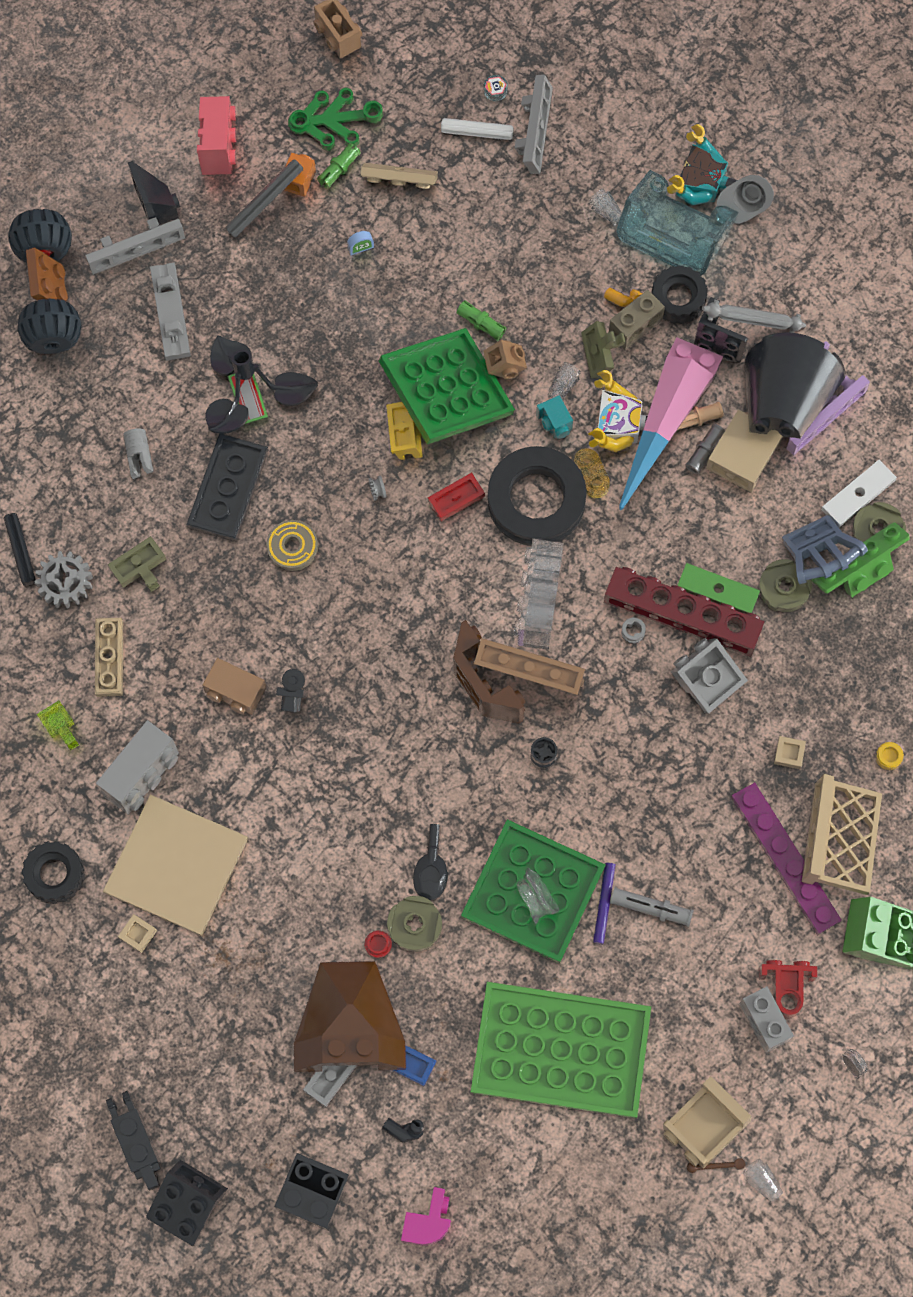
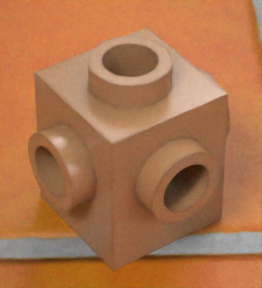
M500 340L483 351L488 374L503 377L504 379H513L518 376V373L527 368L522 345L507 340Z

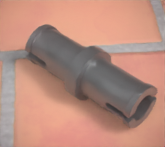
M712 424L704 439L698 441L696 451L685 464V467L690 472L697 475L700 473L724 434V428L717 424Z

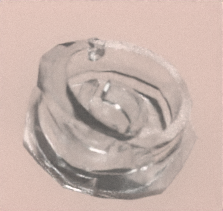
M530 868L525 869L524 877L518 880L516 884L523 900L529 907L534 923L538 924L539 919L543 916L556 914L560 910L539 874Z

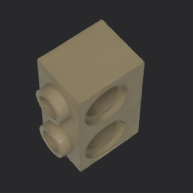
M646 290L610 319L609 332L613 331L614 336L624 333L625 344L622 347L626 350L663 320L665 306L649 290Z

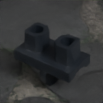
M289 669L282 676L284 687H277L276 695L282 696L281 711L298 712L301 711L302 698L308 697V689H302L305 684L304 674L298 669Z

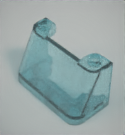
M649 170L626 199L617 226L619 239L671 266H689L693 270L698 271L701 276L704 275L734 225L739 212L727 206H717L710 216L705 215L668 197V181L662 175Z

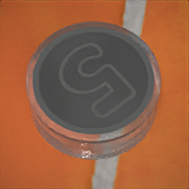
M849 1049L842 1054L844 1064L854 1076L860 1078L868 1071L865 1060L856 1050Z

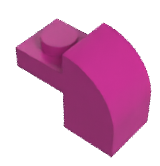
M433 1188L429 1216L406 1212L401 1237L402 1243L428 1246L437 1243L447 1234L451 1226V1220L441 1218V1213L447 1214L450 1197L445 1196V1189Z

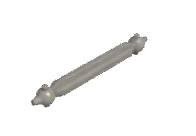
M714 300V302L702 307L710 321L719 316L723 320L783 330L789 328L790 333L806 327V324L800 318L801 315L797 313L796 316L790 318L786 314L727 304L720 306L718 300Z

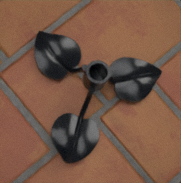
M217 335L210 354L211 367L214 372L222 376L235 372L234 402L230 399H218L208 406L205 413L208 430L213 433L226 434L238 430L246 423L249 416L248 408L238 404L240 401V380L250 379L254 372L261 377L271 390H275V400L285 406H296L303 403L316 390L318 382L312 377L301 373L286 372L278 375L275 378V385H273L260 370L259 365L253 363L251 350L248 346Z

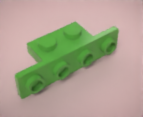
M894 522L863 542L868 549L867 553L853 560L848 565L849 568L843 571L839 569L826 579L824 577L812 579V582L824 593H829L844 583L846 593L854 597L894 570L890 552L910 540V536Z

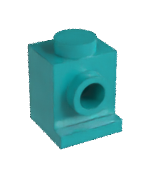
M560 395L537 405L536 416L538 419H541L546 432L550 431L554 439H562L570 434V431L573 429V419Z

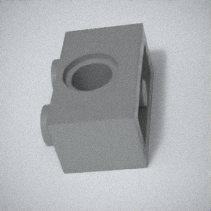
M768 986L743 998L739 1003L765 1053L789 1042L794 1037Z

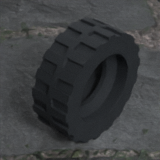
M684 265L670 266L668 269L662 270L660 275L656 276L652 286V294L665 306L663 320L670 321L673 324H684L700 316L701 311H703L702 307L706 304L708 287L705 284L704 277L702 278L698 271L693 270L689 266L684 267ZM683 284L690 289L692 293L691 300L685 305H674L667 298L668 289L672 285Z
M47 841L42 845L35 846V849L30 850L27 858L24 859L22 869L23 882L31 894L42 902H51L52 904H57V902L63 903L70 897L73 898L76 895L75 893L81 889L82 881L85 878L83 874L85 869L82 860L69 845L61 844L59 841ZM49 860H59L66 866V877L58 885H47L40 877L41 867Z

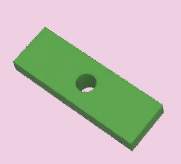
M686 563L677 585L684 588L689 594L695 596L696 594L704 595L711 602L719 605L721 603L729 604L736 611L744 614L747 612L752 613L760 593L758 589ZM719 588L722 592L716 593L714 589Z

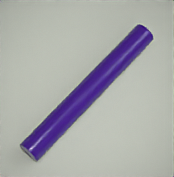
M608 862L605 863L593 939V943L599 945L604 944L616 864Z

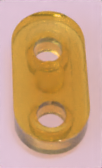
M589 448L579 450L575 454L574 462L583 474L587 495L593 498L605 496L609 491L610 479L596 451ZM588 457L591 459V462L585 463L582 459ZM597 479L600 480L602 483L600 485L593 484V481Z

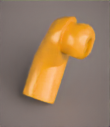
M610 287L606 290L604 298L619 307H626L643 293L632 289L630 295L627 296Z

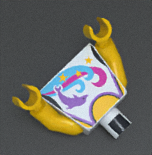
M603 370L597 373L603 380L599 379L594 382L596 388L605 387V390H602L598 428L588 433L589 436L595 438L589 442V446L594 448L599 445L601 448L618 452L637 443L639 430H644L648 415H641L642 401L638 400L636 396L614 381L609 371Z

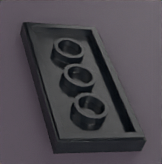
M219 434L188 518L187 528L230 541H237L269 451L267 446Z

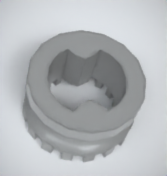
M381 475L375 480L368 478L373 500H377L379 496L386 498Z
M639 618L627 619L622 626L621 634L623 639L629 643H639L645 635V624ZM633 625H637L641 633H635L634 636H631L627 633L626 629L627 627L632 628Z

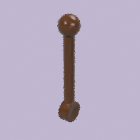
M738 1158L734 1162L709 1163L704 1169L699 1164L693 1166L689 1162L687 1164V1171L695 1173L697 1170L733 1167L737 1170H742L745 1167V1161L742 1158Z

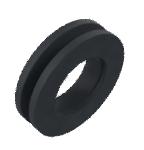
M542 446L525 447L503 458L492 472L488 484L489 513L496 527L509 539L527 546L551 545L566 538L579 525L585 510L586 483L579 467L564 453ZM538 474L552 478L559 484L563 492L561 507L554 514L545 518H530L522 515L514 508L510 499V493L513 486L521 478Z

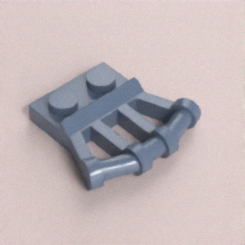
M829 515L782 536L785 547L795 559L799 584L806 583V580L820 577L826 579L839 569L843 571L849 568L848 565L858 556H863L868 551L862 541L843 533ZM839 543L850 548V550L843 555L835 544ZM827 549L835 560L826 563L819 552ZM811 557L818 567L805 570L804 559Z

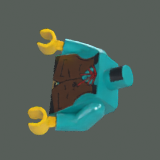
M696 124L691 126L694 132L691 131L686 135L687 140L690 142L696 141V145H692L681 175L671 177L668 181L673 184L667 187L669 194L675 193V196L682 198L690 205L713 203L716 201L719 190L723 191L727 186L738 181L725 176L728 162L724 160L709 140L704 137L705 130L703 126Z

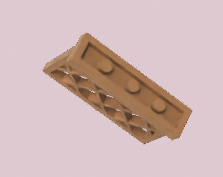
M481 638L474 662L475 665L578 695L579 689L583 687L585 681L583 679L584 668Z

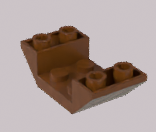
M466 620L461 622L453 657L454 675L482 716L520 724L523 722L524 704L526 703L519 690L514 691L508 685L491 696L493 693L492 688L485 679L481 681L476 673L478 668L474 664L482 636L475 625L470 626Z

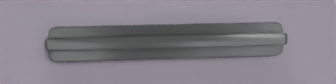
M292 160L226 226V230L233 237H237L303 171L302 165L297 160Z

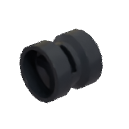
M546 737L535 740L531 746V763L541 770L550 769L554 766L558 750L556 743Z

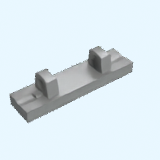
M545 75L535 76L533 95L522 96L521 105L525 112H530L526 138L516 139L515 149L519 155H524L523 163L528 168L530 174H540L553 90Z
M156 217L147 220L148 231L115 244L112 243L110 236L101 238L100 241L103 248L85 255L92 274L94 275L185 239L180 220L176 219L160 226Z
M175 262L150 266L165 359L168 361L191 357ZM173 289V291L161 293V291Z

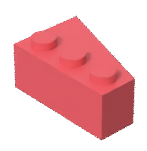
M230 96L200 97V129H198L200 145H197V154L202 175L232 174V165H236V151L232 149V143H236V129L232 128V121H236V107L231 106Z

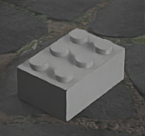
M147 720L96 782L102 795L127 815L132 810L137 811L143 804V797L149 789L154 790L160 783L162 773L166 769H171L177 762L179 752L173 739Z

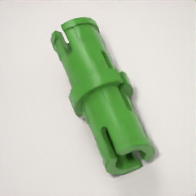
M349 143L337 157H333L330 160V165L317 177L321 185L326 183L324 188L329 189L341 174L345 175L349 165L360 156L361 152L356 146L352 149L354 144Z
M466 300L457 309L456 314L472 323L475 329H481L497 341L502 338L507 329L489 317V313L478 310Z

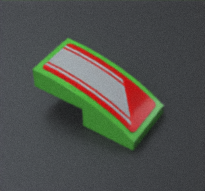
M235 374L229 375L228 379L235 398L236 380ZM254 374L248 380H240V401L238 404L246 406L249 411L245 424L268 417Z

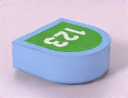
M367 231L357 232L350 236L347 241L350 255L374 248L371 233Z

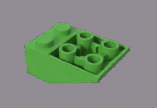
M874 897L851 899L842 952L864 960L913 969V911Z

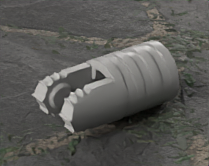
M136 428L124 432L123 438L132 479L138 478L141 475L140 460L147 474L154 472L146 431Z

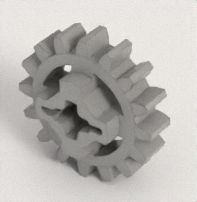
M58 551V557L55 559L51 554L48 555V563L40 562L43 570H36L35 572L37 577L40 578L35 580V585L39 588V595L41 597L45 596L44 599L47 604L54 600L56 608H59L61 603H64L66 608H69L71 601H74L77 605L80 604L78 599L80 596L88 597L85 589H92L91 582L88 580L93 579V575L91 572H88L90 569L88 563H83L80 555L74 559V555L70 551L67 557H64L61 551ZM68 565L77 568L79 571H77L76 569H70ZM63 573H65V575H66L65 582H64V587H63V585H62V583H61V582L63 581V577H64V574H63ZM51 590H57L60 592V594H56Z

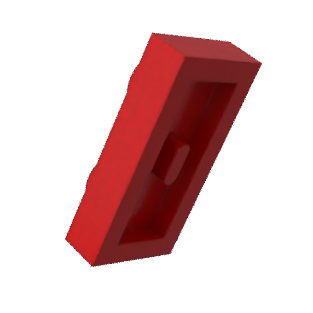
M471 472L427 498L430 506L442 522L484 498L485 492Z

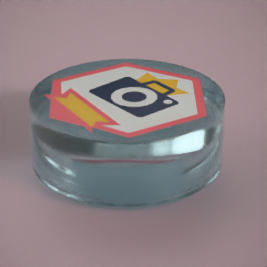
M499 75L488 77L484 82V95L492 101H499L505 98L508 93L506 79Z

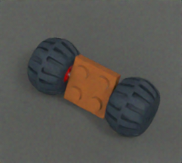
M33 209L20 213L14 218L8 234V241L13 253L18 259L27 263L30 295L33 299L37 300L23 308L18 318L17 330L25 347L40 354H56L71 349L76 345L80 337L82 326L78 312L67 302L68 294L64 282L65 269L61 263L57 262L67 254L71 246L72 232L66 219L60 213L49 209Z

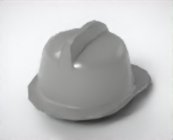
M759 175L745 176L721 191L717 199L718 213L725 221L740 224L746 222L770 207L774 199L773 188L765 178Z

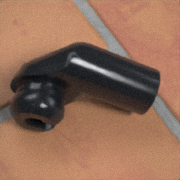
M388 1118L382 1126V1130L399 1142L406 1143L417 1140L423 1135L424 1124L421 1120L415 1119L411 1123L400 1125L391 1118Z

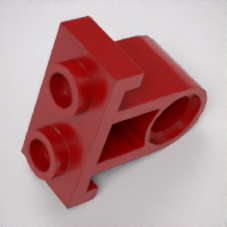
M767 960L766 964H761L759 967V980H764L767 975H772V996L785 1019L793 1018L803 1007L804 976H808V982H814L817 978V966H810L808 961H795L793 965H782L780 960ZM783 997L793 999L795 1003L794 1009L784 1008L781 999Z

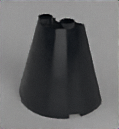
M774 333L764 336L762 341L757 344L754 343L748 350L744 362L749 432L768 434L769 431L776 430L783 437L801 439L846 377L845 368L839 356L835 352L831 354L825 349L823 342L798 333Z

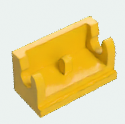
M403 402L387 404L391 453H395L401 460H405L404 455L412 454L416 459L422 458L420 431Z

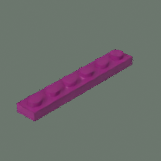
M754 782L733 794L731 799L817 936L839 924L842 919L820 884L814 882L811 885L802 882L804 859L756 783Z

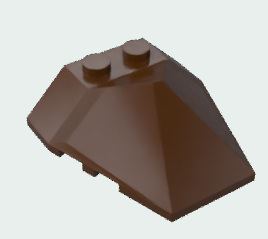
M375 961L320 962L294 1041V1072H322V1066L378 1065V1070H406L405 1039Z

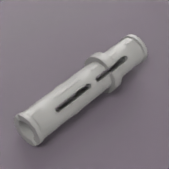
M614 887L610 904L659 917L660 921L665 922L666 919L687 925L688 927L694 911L670 904L669 900L662 902L621 890L617 887Z

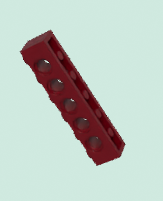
M615 567L603 602L700 639H718L723 647L752 657L765 622L760 620V617L756 614L738 612L729 604L721 603L719 605L711 602L704 595L696 594L695 596L689 594L680 586L671 585L670 587L662 584L655 577L638 575L636 571L628 567ZM636 587L642 593L640 595H632L628 590ZM663 597L666 603L662 605L657 604L653 598ZM687 606L691 612L687 614L681 613L678 607ZM712 615L716 621L708 623L703 619V616ZM736 624L741 630L739 632H732L729 630L728 625Z

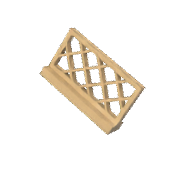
M823 774L815 783L802 882L811 885L814 882H819L865 895L870 893L882 793L834 781V776ZM835 790L844 792L850 801L841 806L834 797ZM862 797L873 799V809L866 812L858 800ZM851 804L854 805L861 815L854 821L844 811V808ZM836 813H839L846 823V826L839 830L831 822V817ZM863 819L870 828V833L865 837L862 836L855 826L856 823ZM848 828L858 840L848 846L840 834ZM834 837L843 848L836 855L828 847V841ZM859 844L867 853L866 859L861 862L851 850ZM844 853L848 855L855 865L847 871L844 870L837 860ZM832 862L840 874L836 878L824 875L825 865ZM858 869L864 878L863 885L855 884L848 874Z

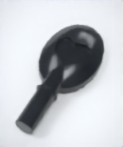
M430 824L427 854L419 859L413 873V884L417 895L430 901L438 899L444 893L448 881L446 864L438 855L441 826L439 824Z

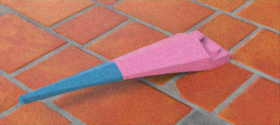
M676 337L664 363L619 505L620 510L625 507L672 436L712 383L723 356Z

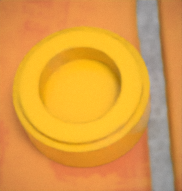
M894 742L883 743L875 754L877 764L885 770L896 769L904 758L902 748Z

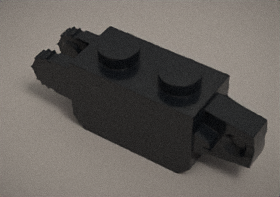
M127 1090L122 1093V1099L129 1111L125 1114L119 1115L118 1107L112 1097L106 1100L112 1116L110 1121L131 1173L135 1175L137 1180L143 1178L147 1189L151 1191L160 1186L155 1172L161 1170L159 1165L161 1161L142 1114L135 1107Z

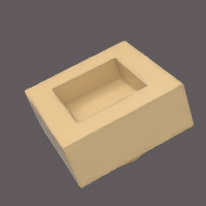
M779 736L774 764L801 769L806 741Z
M133 914L118 938L142 953L157 932V929Z

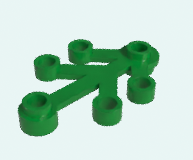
M342 88L339 91L338 97L323 114L314 115L319 108L327 107L329 104L328 93L326 91H318L305 110H295L289 116L288 126L296 134H309L320 142L323 150L330 151L335 147L334 136L328 133L325 134L315 127L324 125L345 139L346 146L352 143L354 144L352 148L359 144V134L356 131H350L340 123L359 120L377 123L383 117V108L379 102L369 101L362 110L338 112L344 105L351 104L354 99L353 91L350 88ZM345 94L350 95L349 98H343L342 96ZM320 97L326 98L324 101L318 100ZM370 113H377V115H375V116H371V115H369V114H370ZM300 121L304 122L302 125H297ZM354 137L356 140L349 141L348 138ZM326 140L332 141L330 144L323 143Z

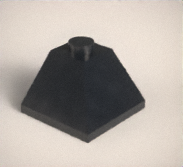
M133 161L128 162L133 185L147 220L156 217L159 225L179 218L177 208L180 207V203L176 193L171 194L165 183Z

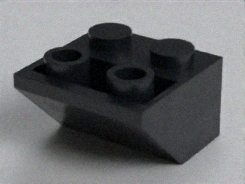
M296 1153L274 1207L277 1210L329 1231L340 1205L349 1174Z

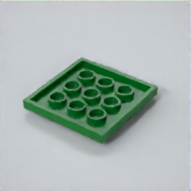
M466 328L381 355L378 360L427 445L511 416L515 411L495 375L488 374L486 361Z
M507 819L461 914V918L560 964L606 864Z

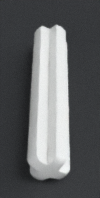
M443 118L441 122V132L505 140L513 138L514 128L512 125Z

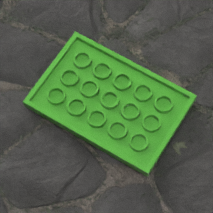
M487 982L470 1093L637 1119L652 1006Z

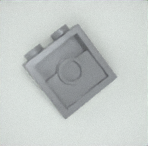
M704 638L693 646L694 653L689 657L685 654L673 663L675 668L671 673L684 691L692 695L704 713L709 714L748 680L718 639L707 640Z

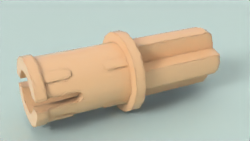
M720 402L701 408L693 407V410L690 411L677 430L697 424L702 426L704 422L724 417Z

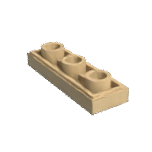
M364 163L361 167V176L367 177L369 182L379 183L382 179L391 180L393 185L400 186L410 182L416 183L418 188L425 189L430 188V185L436 183L438 171Z
M122 618L95 619L96 697L123 696ZM107 654H113L111 658H105Z

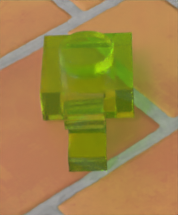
M60 700L37 714L52 738L59 734L70 751L79 746L69 730V727L75 723Z

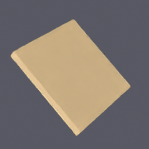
M150 795L103 892L202 936L248 841V837Z

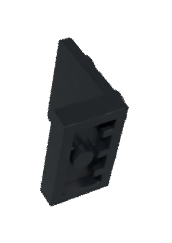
M710 297L707 305L717 299ZM703 312L698 323L694 344L723 356L727 361L740 363L748 338L719 326V316L710 321L706 312Z
M179 1160L167 1172L146 1218L187 1244L194 1246L213 1208L222 1200L228 1188L184 1161Z

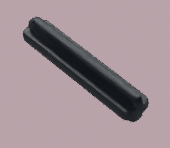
M16 513L6 514L4 522L21 582L24 586L32 585L35 583L36 578L19 518Z

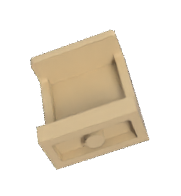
M737 410L709 457L706 469L752 493L760 474L776 447L780 445L783 436L776 430H771L768 434L750 433L748 412Z
M710 1076L703 1083V1087L669 1121L666 1120L663 1123V1129L665 1130L663 1135L672 1145L676 1146L679 1144L686 1151L683 1155L693 1166L699 1164L704 1169L751 1122V1115Z

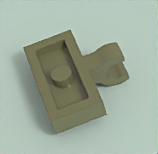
M596 321L583 330L581 335L591 378L599 379L601 377L597 375L598 372L614 369L610 349L624 345L625 338L624 333H620L617 336H614L613 331L606 333L604 322Z
M150 536L107 565L123 588L141 576L148 589L152 592L160 587L150 570L165 561L166 557Z

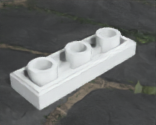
M878 460L822 506L821 510L826 515H829L840 528L858 513L861 508L865 507L894 483L897 477ZM855 493H860L862 497L856 496Z

